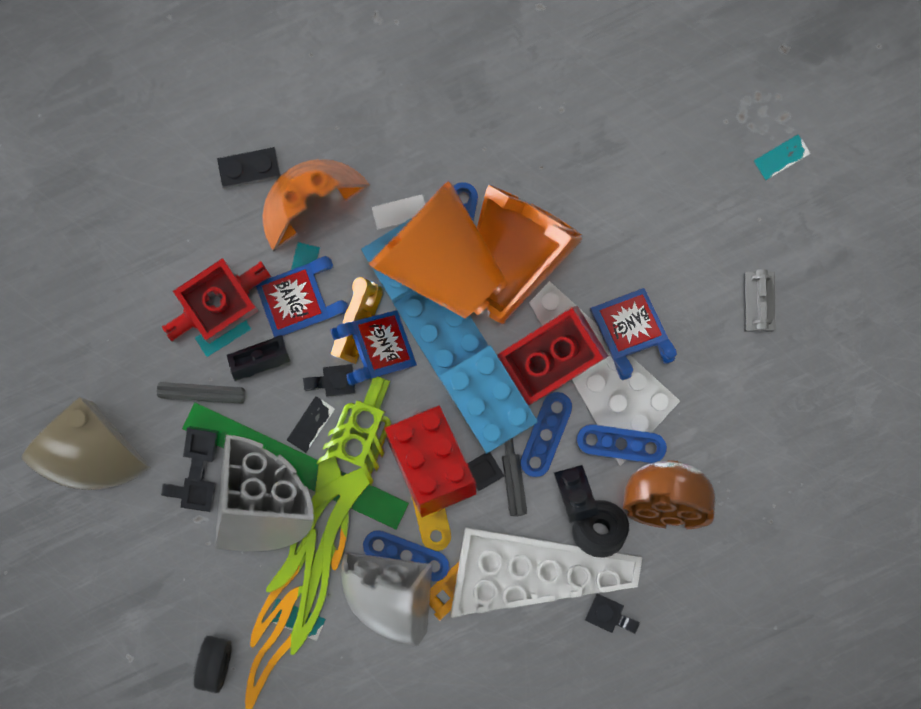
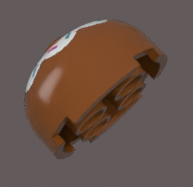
M674 460L657 462L643 466L630 477L625 488L623 509L628 510L627 517L645 525L666 529L667 525L679 526L685 524L686 530L708 526L714 520L715 492L710 480L696 468Z

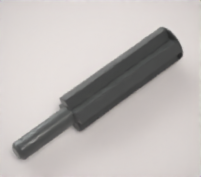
M512 438L504 443L506 455L502 456L510 516H522L528 513L519 454L514 452Z

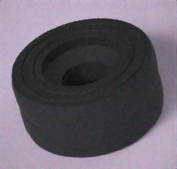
M595 500L599 515L575 521L573 524V538L577 546L586 554L598 558L610 557L622 548L629 533V521L625 512L616 504L605 500ZM601 523L608 528L609 533L599 534L594 530L593 525Z
M213 636L205 637L196 662L194 688L211 693H219L221 691L229 667L232 648L231 641Z

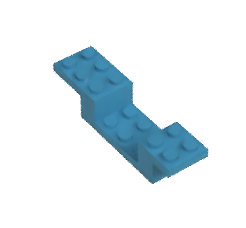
M411 219L361 248L367 261L370 263ZM372 268L486 454L538 423L491 345L487 344L470 315L465 319Z

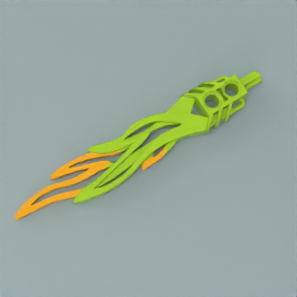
M381 377L373 378L364 402L356 400L355 404L347 403L342 410L336 428L328 433V436L332 435L330 442L324 444L322 450L327 448L326 453L323 457L318 458L316 463H319L315 495L311 498L314 518L311 530L303 538L298 548V542L290 545L285 563L266 588V592L271 593L266 599L252 631L250 646L253 648L282 609L274 631L259 650L252 663L245 694L246 709H253L269 674L285 652L291 647L290 653L294 655L304 644L321 613L328 592L331 567L333 570L338 568L345 549L349 528V510L368 485L372 486L374 481L372 476L373 469L375 468L376 472L379 469L377 461L379 454L382 458L385 454L383 444L387 436L384 428L390 426L391 421L385 416L386 411L380 409L390 385L391 381ZM349 409H353L348 423L344 424ZM363 411H369L374 417V423L369 428L361 427L358 422V417ZM383 421L385 425L379 438L378 431ZM352 439H358L363 445V450L358 456L351 455L347 450V444ZM336 457L358 465L361 468L342 476ZM337 495H340L330 514L315 555L318 535L317 528H315L317 521L327 505ZM341 527L340 543L337 550L334 543ZM305 563L303 585L289 591L269 617L262 622L274 600L297 576ZM321 576H322L321 589H320V594H319V597H318V601H317V603H316V606H315V609H314L312 615L310 616L309 620L307 621L308 616H309V613H310L311 608H312V606H313V603H314V600H315V597H316V593H317V590H318V586H319V583H320V579H321ZM301 594L298 615L291 634L269 660L254 686L256 672L261 660L283 631L293 606Z

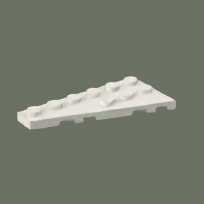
M550 281L529 302L541 326L571 307L576 306ZM580 309L609 356L572 379L589 413L597 425L652 433L677 406L680 400L631 355L627 356L633 367L632 377L621 380L597 324ZM617 439L616 447L620 450L625 449L627 446L625 439ZM615 458L619 467L626 461Z
M465 527L450 617L638 587L643 557L616 553L610 557L598 558L586 554L575 545Z

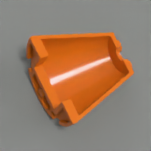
M310 160L287 170L273 184L264 204L263 226L272 250H276L298 235L290 221L294 216L307 208L305 201L309 195L318 194L324 197L337 188L345 201H348L370 186L369 182L354 168L334 160Z
M449 181L426 202V205L369 263L375 270L465 319L473 312L478 316L490 304L487 298L493 292L497 295L508 284L454 186Z
M488 185L477 229L503 273L504 279L508 282L497 295L492 292L487 298L490 302L487 306V310L490 312L489 317L504 324L510 315L580 244L583 237H581V234L576 229L532 203L530 205L526 201L518 199L519 197Z

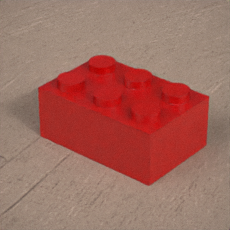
M578 306L571 307L497 354L528 406L609 357Z
M440 405L384 428L387 442L421 518L477 495L475 480Z

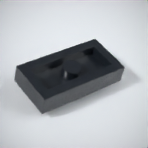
M275 147L217 158L221 183L224 189L276 179L281 176Z
M282 335L227 354L234 381L251 377L254 374L291 361Z
M583 465L554 473L570 523L599 515Z

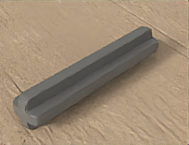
M159 382L157 385V397L242 404L245 400V389L242 387Z

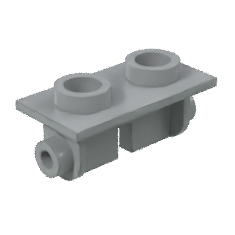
M766 269L756 270V272H745L746 331H776L775 272H768Z

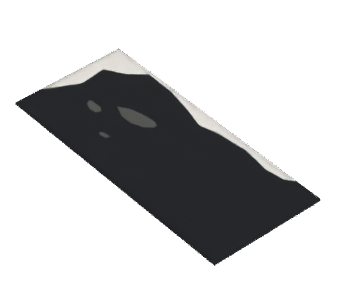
M315 396L287 438V441L306 453L335 408Z

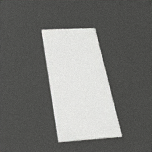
M423 194L372 207L377 230L402 224L413 218L425 206Z

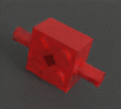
M222 258L173 290V293L184 308V313L163 325L162 329L167 333L170 341L174 342L175 339L194 327L199 330L205 341L210 344L259 312L248 295L250 294L249 290L270 278L271 275L261 261L240 276L238 274L235 275L227 262ZM214 295L219 298L223 297L220 300L221 305L219 307L210 306L213 303L212 297Z

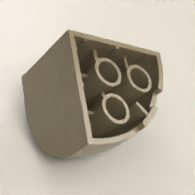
M80 397L57 416L30 443L22 455V460L40 476L61 486L82 490H99L119 486L132 481L151 468L92 401Z

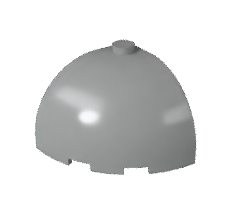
M226 435L219 486L215 549L238 551L275 550L300 541L311 530L314 520L313 506L307 487L303 486L296 475L297 471L281 455L277 457L264 449L261 443L239 436Z
M345 552L342 557L341 568L342 587L345 598L354 614L368 628L381 636L408 645H419L427 633L432 564Z

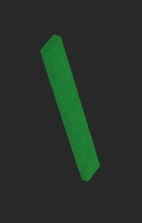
M194 402L182 427L183 430L187 431L189 426L219 431L217 446L223 449L226 435L239 436L261 443L264 449L277 457L281 455L297 471L296 475L304 487L306 486L312 491L316 490L319 463L316 464L317 459ZM369 484L351 509L397 530L409 503ZM337 495L333 500L337 502L340 495Z

